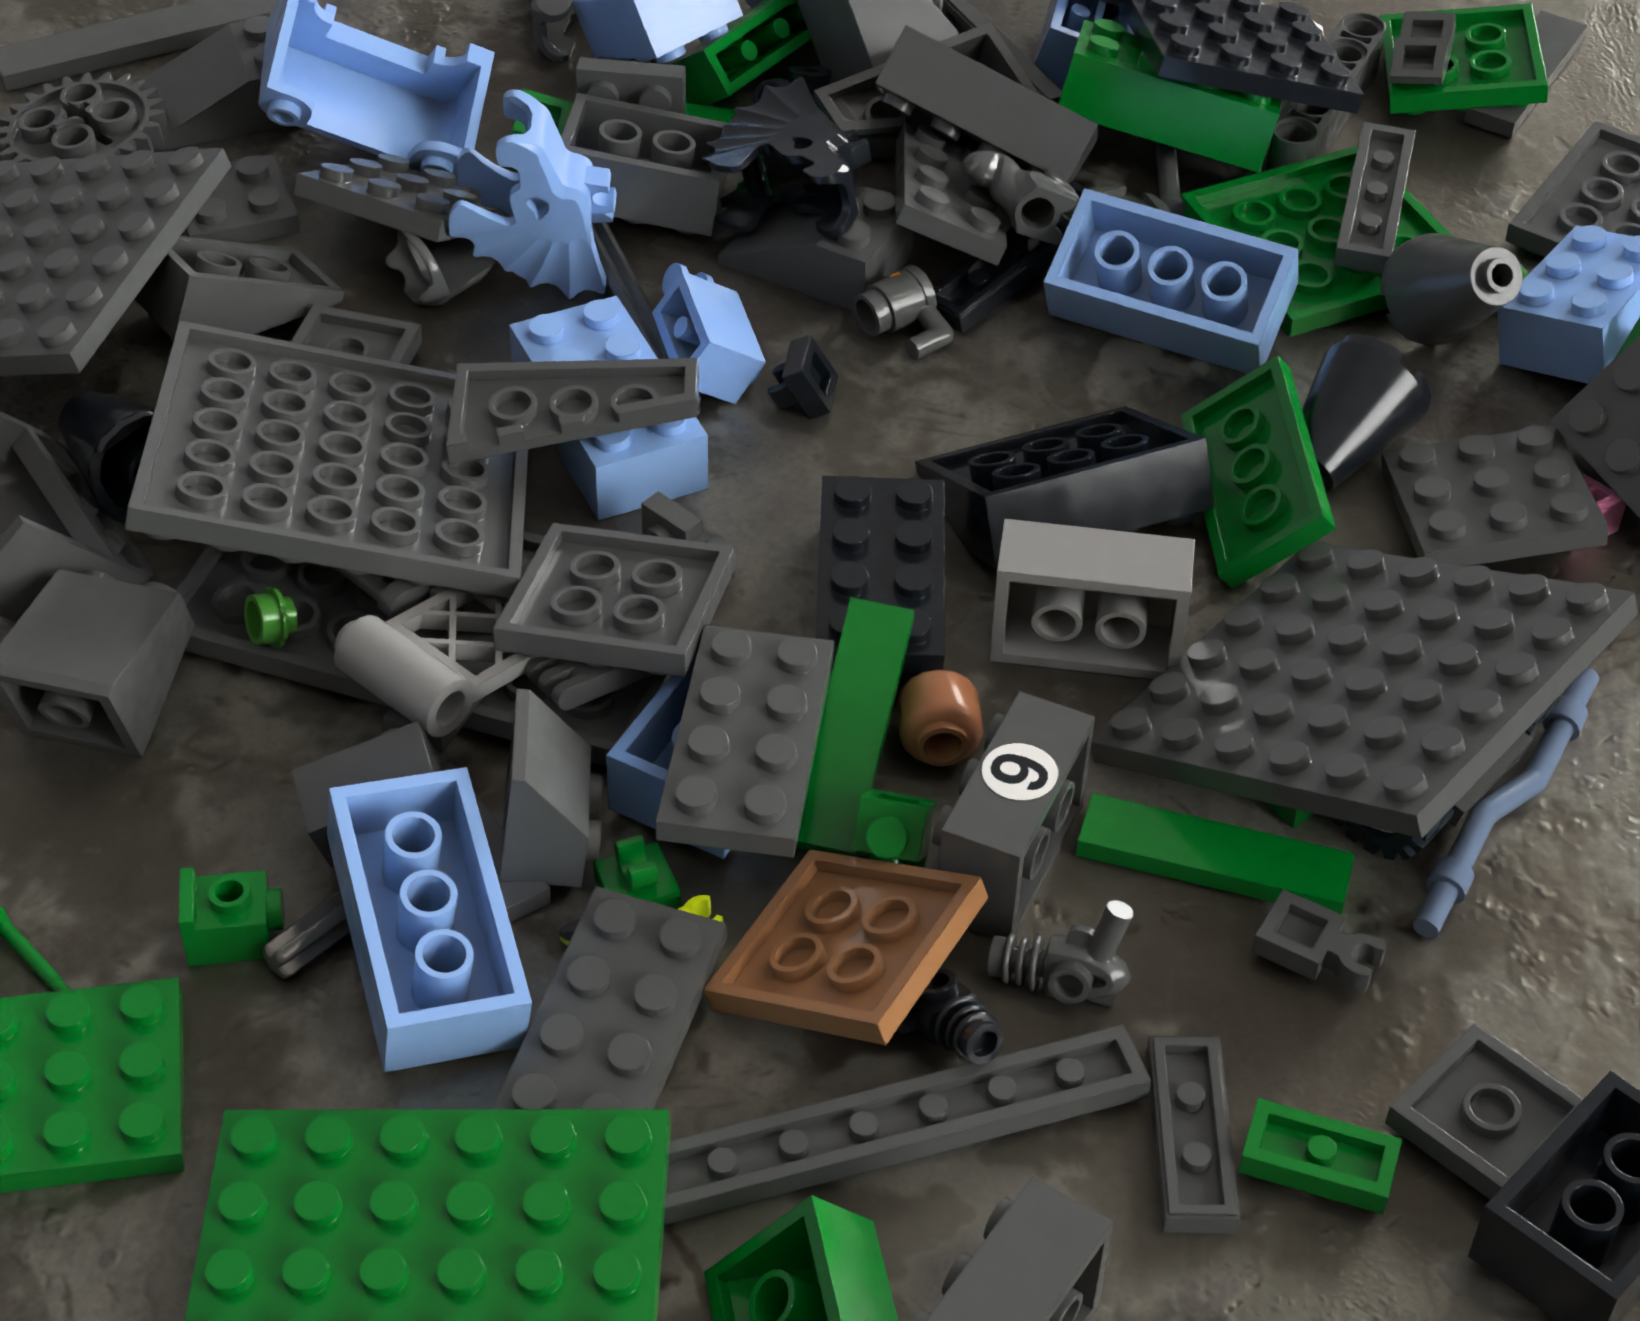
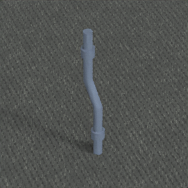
M1587 667L1568 686L1563 695L1560 696L1558 705L1543 720L1542 724L1545 731L1525 771L1473 806L1448 855L1441 857L1435 863L1426 882L1429 892L1413 921V928L1419 935L1426 938L1437 937L1452 906L1464 900L1474 880L1472 867L1494 823L1546 789L1568 742L1579 737L1588 718L1586 706L1599 681L1598 674L1592 668Z

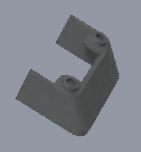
M0 411V617L13 627L58 569L82 574L86 570H97L109 574L118 581L138 585L148 582L153 576L151 566L123 525L111 518L97 505L70 450L49 434Z

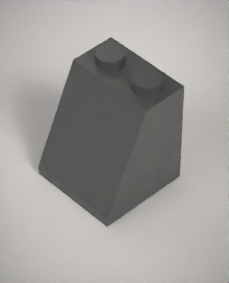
M797 0L822 67L832 71L831 84L886 63L905 25L938 42L958 35L957 29L931 0Z
M58 569L0 643V701L22 734L143 758L195 625L181 594L173 588L158 582H145L143 585L118 581L109 574L97 570H86L82 574Z

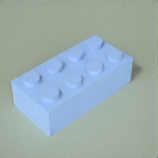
M1084 188L1043 282L1049 315L1248 374L1266 363L1298 285V249Z
M617 296L593 300L587 304L550 314H541L531 319L509 324L512 362L658 359ZM696 417L553 444L598 521L641 509V503L658 491L672 500L708 489V435Z
M467 767L329 788L327 838L383 1072L520 1048L528 1032L532 1000Z

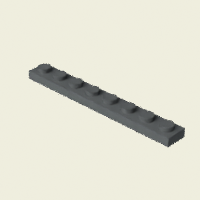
M1123 1024L998 1056L984 1064L971 1063L671 1140L664 1225L1148 1098L1151 1079Z

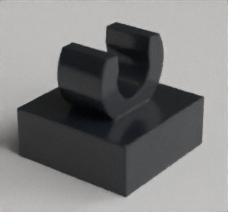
M811 334L791 341L786 362L776 366L772 371L779 384L769 387L768 394L779 409L789 408L799 402L810 419L830 413L838 374Z

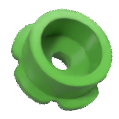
M265 587L262 593L247 596L244 605V618L252 643L256 646L270 644L275 649L284 647L288 635L294 634L297 629V612L291 597H283L281 592L275 587Z

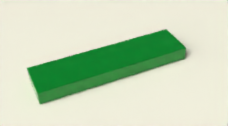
M850 597L828 685L796 845L798 849L857 857L858 851L851 850L860 796L874 788L914 622V610Z
M1093 792L1076 848V856L1274 903L1284 889L1341 915L1355 853Z

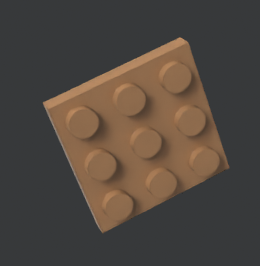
M809 850L704 987L703 992L711 1009L714 1011L887 1045L989 898L980 876Z

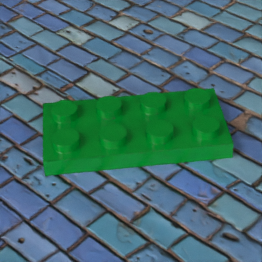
M1279 355L1180 415L1184 430L1206 438L1214 508L1204 510L1203 512L1218 575L1231 589L1336 530L1292 372Z

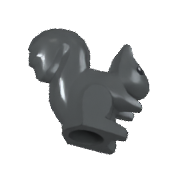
M978 150L968 154L963 159L962 168L967 177L977 185L988 188L990 197L1002 206L1009 222L1017 233L1058 245L1061 242L1063 234L1058 227L1068 226L1071 219L1065 214L1074 211L1080 199L1079 195L1065 179L1049 167L1043 174L1036 171L1021 170L1010 157L989 150Z

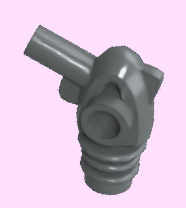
M1109 901L1095 929L1080 924L1072 925L1068 935L1053 934L1046 950L1045 936L1043 934H1037L1032 948L1031 939L1028 935L1022 937L1019 946H1017V936L1014 933H1010L1008 937L995 935L990 947L988 976L1001 978L1004 984H1008L1012 979L1013 973H1015L1016 985L1022 986L1028 975L1030 992H1035L1038 989L1040 980L1043 978L1045 996L1054 997L1067 1004H1077L1087 999L1102 1006L1112 1007L1117 993L1122 991L1132 978L1126 962L1115 953L1134 915L1133 910L1122 901Z

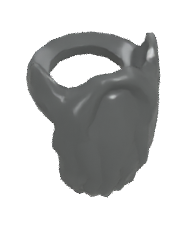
M401 230L397 233L398 242L396 247L385 259L386 264L390 268L400 270L404 274V292L415 305L429 307L442 306L451 298L475 285L497 263V260L491 257H474V244L469 239L456 238L440 248L429 251L418 236Z

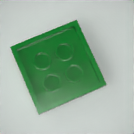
M1532 3L1423 11L1455 13L1456 29L1442 85L1390 83L1389 75L1396 37H1400L1404 13L1380 15V18L1386 24L1382 55L1390 114L1419 115L1426 111L1452 109L1466 111L1467 108L1493 106L1520 108L1534 103H1547L1548 81Z
M179 977L0 998V1193L185 1171L183 993Z

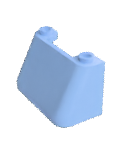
M317 0L277 1L271 11L266 31L258 102L260 108L271 121L283 126H297L375 155L391 154L406 158L410 161L409 167L420 172H424V169H438L457 176L458 155L466 147L475 149L495 52L470 43L463 56L445 57L447 49L436 45L430 55L426 56L334 21L337 7L327 3L322 9Z

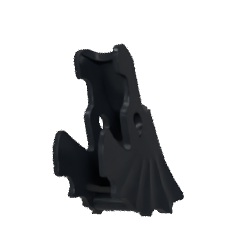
M798 77L785 87L765 85L759 102L753 106L735 107L736 115L729 124L723 126V135L717 140L706 142L708 151L713 152V154L702 158L703 165L719 172L736 173L742 171L743 181L737 184V188L720 199L722 208H727L717 214V223L735 232H749L756 228L759 219L772 204L785 202L797 213H817L823 218L816 221L815 224L817 231L825 237H837L845 234L852 227L859 214L853 184L857 178L855 169L872 161L868 140L865 138L859 140L858 132L855 129L843 132L817 107L803 77ZM760 155L763 156L766 171H763ZM807 194H818L813 196H807Z

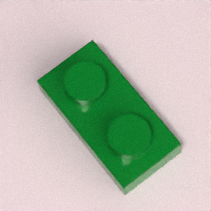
M1258 1098L1242 1152L1238 1173L1384 1215L1402 1139Z

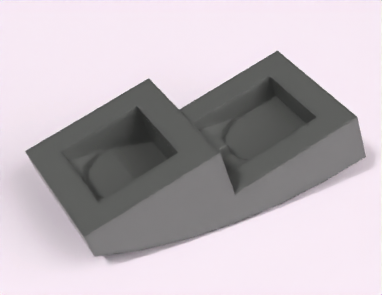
M1404 12L1400 37H1396L1389 75L1390 83L1442 85L1456 29L1455 13Z

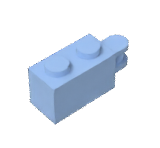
M673 263L666 270L663 277L662 290L664 296L652 312L669 359L698 358L699 392L736 404L748 386L758 379L763 366L766 364L737 291L714 283L712 276L703 272L692 275L686 266Z

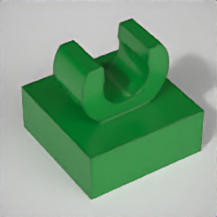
M637 835L615 842L614 855L593 861L594 879L598 887L675 909L681 907V890L657 842L644 845L642 835Z

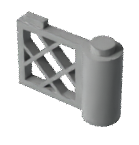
M442 586L430 589L429 599L386 622L373 615H366L357 620L350 621L339 631L334 644V663L339 671L412 723L419 721L423 730L432 737H442L452 732L465 719L472 703L525 674V666L531 658L519 653L495 650L494 642L456 640V631L493 633V628L507 605L509 598L498 596L483 598L475 596L469 591ZM476 599L493 610L494 614L458 612L456 609ZM419 629L448 630V639L421 638L414 632ZM456 660L494 662V665L474 675L458 664Z

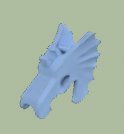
M508 90L503 96L504 116L523 123L526 133L507 135L498 140L496 158L499 166L483 157L474 149L466 147L458 155L456 170L457 183L476 190L481 195L480 204L482 206L502 210L511 217H504L468 201L459 200L452 206L449 213V236L469 239L474 244V257L484 256L497 260L504 271L514 272L516 275L526 279L529 287L550 283L561 289L569 300L584 290L604 294L607 276L595 244L592 223L613 222L617 192L615 187L610 188V169L595 167L587 157L568 151L549 110L534 97L521 90ZM502 167H512L518 173L510 172Z

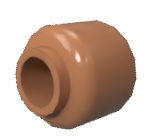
M940 669L926 671L911 678L900 689L896 702L899 736L902 747L912 758L924 764L943 767L953 765L969 757L979 747L984 732L979 695L976 687L967 677L954 671Z

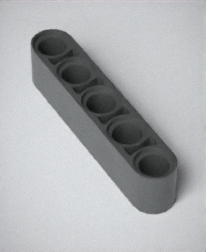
M1353 12L1341 19L1328 39V43L1336 50L1337 56L1351 72V76L1365 94L1378 72L1386 24L1380 17L1371 13ZM1288 101L1280 113L1269 144L1265 171L1327 154L1352 113Z

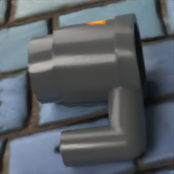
M913 264L907 265L897 272L868 285L864 292L856 295L853 299V310L856 320L863 331L869 336L875 337L883 332L890 334L918 321L926 331L907 339L905 342L907 353L914 360H918L949 345L954 339L953 328L936 309V295L929 278L919 267Z

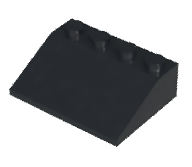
M1127 406L915 461L916 471L921 479L944 480L946 517L970 553L992 565L995 569L998 568L1004 519L1140 533L1139 528L1156 523L1164 526H1174L1190 522L1193 519V513L1214 508L1206 438Z

